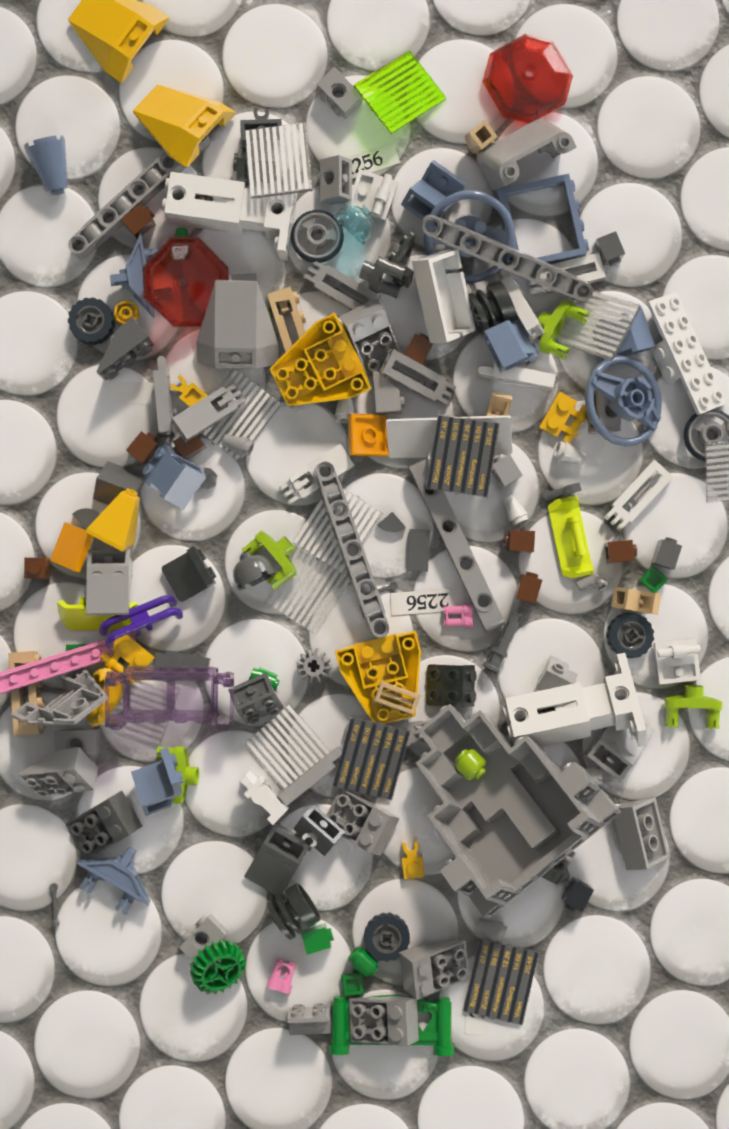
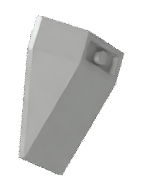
M215 281L196 341L198 363L213 368L258 369L271 366L279 359V342L258 281Z

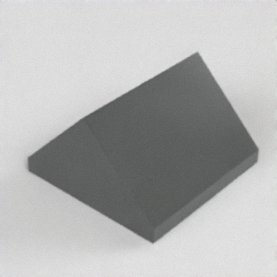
M107 461L96 478L93 499L109 505L120 492L127 488L138 493L137 496H139L145 481L143 475Z

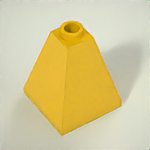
M129 488L120 492L85 532L122 552L133 546L136 539L140 497L137 496L138 493Z

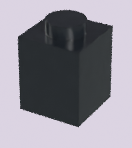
M572 877L561 899L565 903L564 906L569 910L583 912L594 889L581 880Z

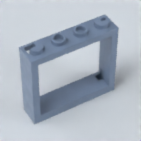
M569 174L500 188L495 193V198L505 206L511 216L508 196L559 185L564 186L578 249L537 258L549 264L586 256L587 251H589L588 241L584 239L582 233L584 231V223L582 219H579L578 212H580L579 201L574 198L575 183L574 180H570ZM499 214L502 229L506 231L505 223L501 215ZM515 235L514 249L519 250Z

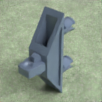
M140 234L125 269L119 270L120 274L110 275L111 286L122 285V289H128L131 295L154 318V302L172 300V294H167L171 292V287L161 289L150 288L146 264L151 261L165 260V254H161L164 253V247L154 249L143 248Z
M129 847L124 856L119 854L117 857L80 859L76 862V864L88 871L79 886L81 890L90 882L86 893H91L98 879L102 878L124 892L115 907L118 911L125 903L122 914L126 915L135 899L146 905L151 902L134 868L135 863L131 861L137 852L135 849Z

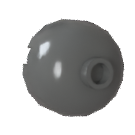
M251 553L241 556V561L233 569V578L238 590L246 589V584L251 585V587L271 578V574H276L272 564L266 557L262 555L252 556Z

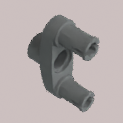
M379 256L375 263L367 260L364 261L359 278L369 281V289L377 294L383 293L397 299L401 286L384 281L383 274L402 279L406 267L390 262L388 258Z

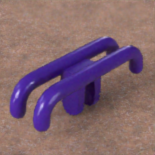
M164 595L129 609V615H115L106 619L99 627L101 636H106L108 628L129 618L131 624L108 635L105 640V646L108 649L113 648L116 639L132 632L137 637L141 635L140 629L144 627L149 632L153 630L152 624L170 616H175L179 620L182 619L183 612L178 608H169L151 616L147 613L148 610L169 603L171 607H175L177 604L176 599L173 596Z

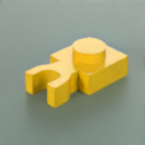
M181 375L177 377L182 381L180 387H176L173 383L170 385L174 391L182 393L179 398L189 407L208 396L193 382L188 386L186 380Z
M414 841V848L412 850L407 849L406 842H402L403 850L407 857H401L404 879L425 877L422 855L416 854L418 851V841Z

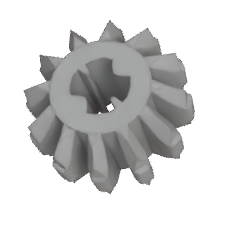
M318 648L315 649L314 655H312L310 649H307L309 657L307 658L302 653L300 657L305 661H297V665H303V668L298 669L297 672L305 671L306 673L302 676V679L305 680L309 675V683H313L314 676H316L318 683H320V674L325 678L328 677V674L323 670L331 671L332 669L330 666H325L326 663L331 662V659L323 661L322 658L326 656V652L318 656ZM312 660H316L317 664L320 665L319 670L316 668V671H311L312 668L308 666L309 662L312 663Z

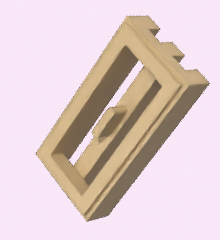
M380 681L374 701L414 715L420 694ZM383 687L405 694L415 699L414 701H412L407 698L392 694L390 692L384 691ZM384 695L390 697L392 699L412 705V707L410 709L401 706L399 704L380 698V696Z

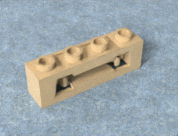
M291 286L267 294L285 352L292 346L283 319V315L290 313L288 304H291L293 310L291 315L298 337L300 338L306 332L303 327V323H306L303 311L299 312L296 305L300 301L297 292H292ZM277 306H280L283 315H279Z
M38 651L8 653L9 669L18 667L19 663L22 666L41 660V655H38ZM43 681L28 685L29 703L44 708V697L41 696L40 688L43 687ZM24 687L11 691L12 713L25 704ZM12 718L14 736L38 735L43 733V729L46 728L44 725L24 723Z

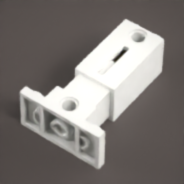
M293 168L295 190L291 191L289 169L287 174L288 191L281 187L282 192H278V187L274 186L275 193H271L270 186L268 194H264V190H261V195H258L257 189H254L255 195L251 196L250 188H246L245 182L170 172V178H166L165 191L168 192L167 198H164L162 202V211H165V217H167L169 223L174 225L242 234L243 229L265 232L266 238L275 239L274 248H276L275 253H278L279 260L288 261L291 230L298 194L297 171Z
M617 654V662L614 663L615 675L605 677L606 683L582 688L579 682L505 698L507 706H503L511 744L513 745L518 738L527 735L541 747L591 737V730L615 726L616 731L630 728L631 738L637 741L638 747L646 745V727L626 654Z

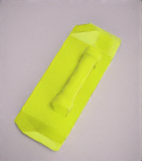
M578 496L556 499L548 505V513L561 573L564 577L568 578L592 575L594 568L590 559Z
M80 597L79 605H68L63 600L57 602L59 617L64 627L68 630L99 631L101 623L115 616L86 615V597ZM131 602L129 609L138 606V604ZM130 618L112 625L107 631H116L130 625Z

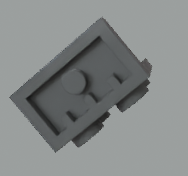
M267 673L228 689L237 713L246 724L256 723L262 717L277 714L280 709L284 708L273 689Z

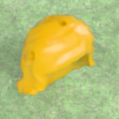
M110 668L99 669L92 676L106 693L108 699L87 715V721L90 726L96 727L101 723H105L106 717L121 701L123 682L118 673Z

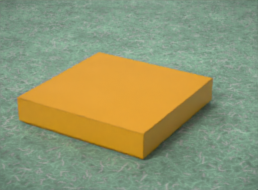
M348 414L349 456H389L386 430L388 415Z
M64 522L50 561L80 573L94 537L86 533V530Z

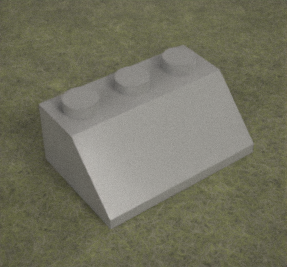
M656 797L617 806L621 813L614 818L626 870L649 869L670 858Z

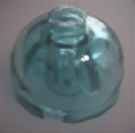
M349 204L341 208L334 215V218L363 245L373 234L374 222L370 217L373 213L364 205L360 208L356 204Z

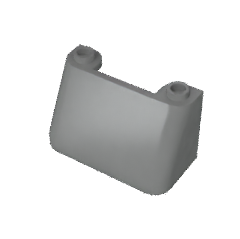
M540 118L480 150L477 154V163L490 190L493 191L517 180L520 171L516 161L538 150L539 153L547 152L554 158L560 154L572 151L577 146L570 134L546 119Z

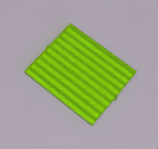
M410 50L353 86L390 134L404 127L447 98Z

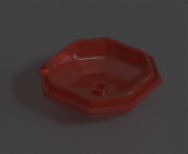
M523 34L490 53L482 83L502 117L529 124L566 104L573 75L553 41ZM529 71L533 75L531 77H528L525 73Z
M170 237L142 267L144 299L173 327H201L215 281L229 280L228 266L199 237ZM181 279H184L186 282L183 287L180 285Z

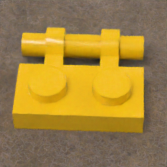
M559 391L539 428L555 438L558 437L561 431L566 434L563 441L571 443L572 439L578 435L577 430L581 423L587 419L586 406L582 405L579 411L573 409L577 401ZM572 416L575 419L571 426L564 425L568 417Z
M129 635L114 641V646L111 648L114 653L111 656L106 652L100 656V659L105 662V666L114 669L122 680H127L131 684L137 678L131 673L134 668L142 673L155 658ZM120 656L128 662L125 668L117 662Z

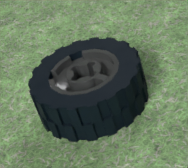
M94 297L84 298L77 301L71 307L72 309L68 313L69 329L79 341L87 345L102 344L113 334V329L116 325L114 322L115 318L112 310L102 300ZM90 318H94V325L88 323Z
M623 613L616 616L610 622L611 624L608 626L606 634L607 643L616 654L625 653L627 658L641 657L652 647L654 629H652V624L647 621V618L641 616V614ZM631 631L633 632L634 637L632 639H629L628 636H626V633H629Z
M390 912L375 915L365 927L364 943L367 951L371 953L373 958H377L379 961L390 962L391 960H397L400 957L399 952L408 949L410 944L409 928L405 921L397 914L394 915ZM383 934L391 935L390 940H384Z

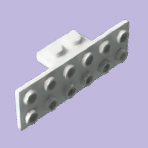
M675 292L647 302V306L663 341L651 348V352L666 385L681 379L697 415L726 404L723 393L677 293Z
M511 416L454 417L499 424L494 456L501 454L512 455ZM438 418L386 420L389 458L428 457V467H430Z

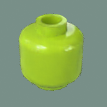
M464 749L455 759L456 770L467 780L474 778L478 780L486 772L484 769L486 760L474 749Z

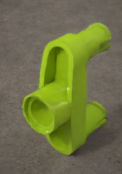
M565 299L552 314L546 311L542 312L538 321L545 333L541 336L539 350L545 354L550 353L565 360L567 358L565 354L569 355L570 348L556 343V338L568 317L584 324L587 321L585 317L589 318L590 311L577 307L575 303Z
M261 530L255 535V539L242 548V551L246 552V554L251 553L253 556L264 547L270 552L281 566V570L267 580L269 584H272L271 587L277 590L286 580L292 579L297 575L296 568L289 558V555L296 549L285 536L276 542Z
M685 685V695L665 698V726L678 727L679 709L705 708L707 709L706 728L713 729L715 727V729H719L720 711L722 710L723 701L704 696V686Z
M185 746L168 747L170 755L175 754L178 766H175L176 772H181L184 783L180 784L182 793L174 797L171 802L172 804L182 805L188 785H198L199 767H189V757ZM157 747L156 753H159L156 755L157 760L162 759L160 750L166 747Z

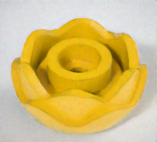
M124 300L115 306L114 318L119 324L123 325L132 317L136 321L138 320L139 308L136 304L129 300Z

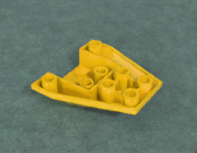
M82 0L68 18V22L105 73L121 84L134 67L131 61L151 33L154 32L158 35L169 20L168 16L154 6L136 0Z
M158 84L133 110V114L165 152L185 167H188L199 155V143L217 124L225 127L236 115L234 110L219 101Z
M335 313L315 322L270 368L287 406L350 399L372 389L358 354Z
M416 630L394 633L382 638L378 637L354 643L335 651L341 674L372 722L384 725L416 716V709L414 715L374 701L380 681L418 694L421 649ZM383 687L384 691L407 698L412 701H414L415 699L413 697ZM384 695L380 696V698L399 704L401 706L410 709L412 707V705L392 699L390 697Z

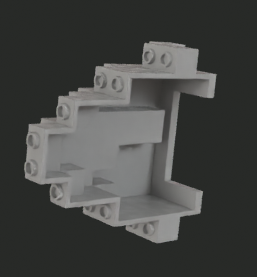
M449 704L440 708L437 712L438 714L432 719L423 722L422 727L418 730L431 748V751L423 753L416 764L444 802L443 804L436 805L432 809V813L428 815V818L456 856V858L449 859L440 872L454 892L469 896L481 915L490 918L619 815L621 811L606 792L599 788L589 773L576 762L568 763L560 769L558 765L551 761L541 746L527 735L518 738L512 745L508 737L498 730L489 716L483 711L473 712L466 721L457 708ZM464 749H474L486 760L484 767L486 772L478 780L476 778L467 780L455 768V759Z

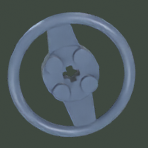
M474 190L456 192L440 201L430 213L438 217L446 207L464 199L484 201L499 212L505 223L506 231L487 226L479 216L472 214L462 215L454 223L514 248L515 228L512 218L505 206L487 193ZM429 220L426 223V229L429 231L434 230L437 226L434 225L436 221ZM424 233V246L427 256L435 253L433 243L446 245ZM471 238L470 241L465 239L464 246L471 247L475 239ZM459 250L460 256L474 257ZM506 253L503 256V263L508 262L511 253ZM493 265L482 273L464 275L465 282L477 283L497 274L502 268ZM445 270L446 273H454L451 270Z
M626 356L608 358L593 370L586 386L585 403L589 419L596 431L605 440L618 446H635L648 439L656 430L658 422L661 420L662 409L661 393L652 373L638 360ZM624 364L638 370L646 380L640 377L622 379L603 373V371L610 366ZM594 389L610 399L608 405L619 418L626 421L638 419L646 429L638 436L632 438H621L610 433L602 425L596 414Z

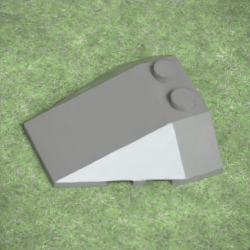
M81 668L60 676L66 691L44 708L26 702L13 712L11 716L21 722L44 726L74 725L105 702L108 697L96 683L95 679L90 676L87 669Z

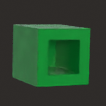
M326 923L304 929L301 933L307 955L331 948V941L334 940L332 929H327Z

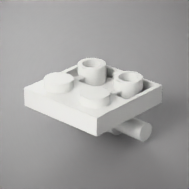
M359 169L352 189V201H348L347 210L386 222L398 181L392 180L393 176L390 174H385L382 177Z
M696 639L653 643L658 684L701 680L698 653H701L700 645H697Z

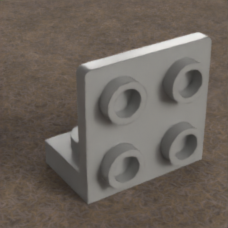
M324 1003L314 1004L313 1007H305L303 1004L293 1005L292 1008H289L287 1015L289 1034L331 1033L330 1006H326Z

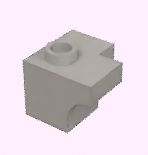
M551 655L538 678L536 689L542 691L574 684L577 674L568 670V663Z

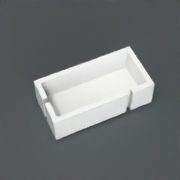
M443 250L411 261L430 343H447L476 331L464 273L445 272V270L462 268L459 250Z

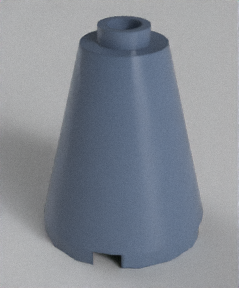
M61 135L59 140H57L56 136L33 140L34 145L29 146L28 143L24 144L25 151L46 191L52 193L53 196L64 194V190L68 188L64 136Z

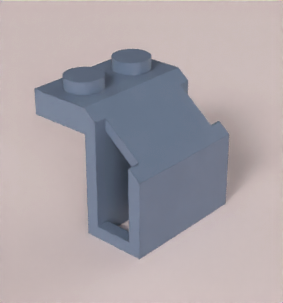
M433 160L422 179L409 189L401 205L422 220L426 215H430L435 206L444 198L463 191L467 183ZM455 202L446 207L438 217L444 219L445 216H443V214L450 207H452L455 204Z
M643 309L628 310L637 313L636 316L623 312L620 313L622 316L634 319L633 322L610 317V319L631 325L629 328L605 320L598 321L626 330V334L596 324L590 325L624 337L623 340L587 329L589 333L621 343L620 346L590 337V340L618 350L614 352L592 344L593 348L615 356H630L655 347ZM595 352L598 364L611 358Z
M507 320L485 330L483 334V339L500 373L525 362L527 365L533 364L538 357V349L534 343L531 344L528 338L529 333L524 325L522 326L520 320L512 323L510 320Z
M166 442L156 449L154 458L145 465L142 474L148 486L161 492L160 497L182 510L185 509L206 479L202 468L175 454L172 445Z
M168 747L160 750L163 761L131 771L145 816L170 808L172 799L182 793L180 784L184 783L180 771L176 772L175 766H178L175 754L170 755Z

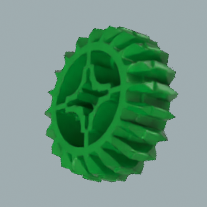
M220 939L218 943L212 941L210 946L205 945V949L198 950V955L193 956V962L190 963V976L194 985L201 992L204 991L207 994L213 992L215 995L218 991L224 993L226 988L231 989V985L233 983L238 984L237 979L242 978V972L246 970L244 953L237 944L229 940L224 942Z

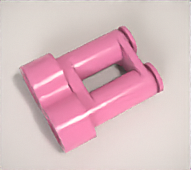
M472 603L464 604V606L443 607L444 615L446 614L444 627L465 626V628H473ZM461 614V618L449 619L448 615Z
M276 958L272 976L268 978L266 987L290 994L296 963H285L284 960ZM283 965L287 966L284 979L280 978Z

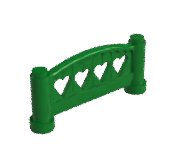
M377 995V996H370V997H391V996L411 997V996H404V995ZM344 996L333 997L329 1054L347 1055L349 1054L350 1045H386L351 1042L349 1002L346 1001ZM438 997L436 1003L418 999L417 1012H430L432 1017L423 1031L418 1024L419 1041L411 1045L433 1046V1054L437 1056L454 1055V1045L451 1044L452 1002H450V998Z

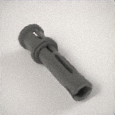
M510 611L495 646L490 648L491 653L487 662L483 663V667L495 673H500L499 668L504 658L508 656L506 651L523 616Z

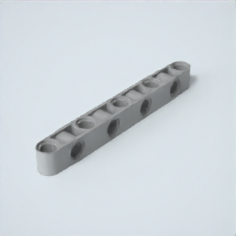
M209 134L199 143V154L209 146ZM164 151L71 237L68 243L70 251L75 257L80 259L89 256L124 225L121 219L138 204L144 207L165 188L166 178H170V172L181 173L187 167L172 159ZM167 162H175L173 167H165ZM138 189L145 190L142 195H135V192ZM114 216L113 222L105 223L107 217ZM77 244H84L82 250L75 251V247Z
M426 215L422 219L421 227L424 233L448 246L579 301H587L593 295V288L588 282L563 269L435 215ZM429 220L436 221L437 226L434 230L429 231L426 229L425 226ZM467 237H474L475 239L471 247L464 246V240ZM506 253L512 254V260L509 263L502 262V258ZM548 269L550 271L549 277L541 279L540 273ZM586 286L585 294L578 295L579 287Z
M426 458L409 466L412 478L485 632L488 633L505 625L501 612L444 491L436 489L433 495H428L425 492L424 488L428 483L430 471L428 459ZM449 521L453 524L451 532L443 530L442 524ZM466 558L471 562V567L468 570L460 567L461 559ZM480 596L488 598V605L484 608L478 605V598Z
M327 461L321 462L315 467L314 475L360 611L370 634L379 638L385 637L390 629L385 609L342 485L333 464ZM321 466L328 467L329 475L327 477L320 475L319 468ZM335 505H340L343 508V514L339 517L333 513ZM350 544L355 545L357 549L353 556L347 553V547ZM364 583L370 586V592L366 595H363L360 591L361 585ZM381 622L384 628L381 633L377 634L374 631V626L376 623Z

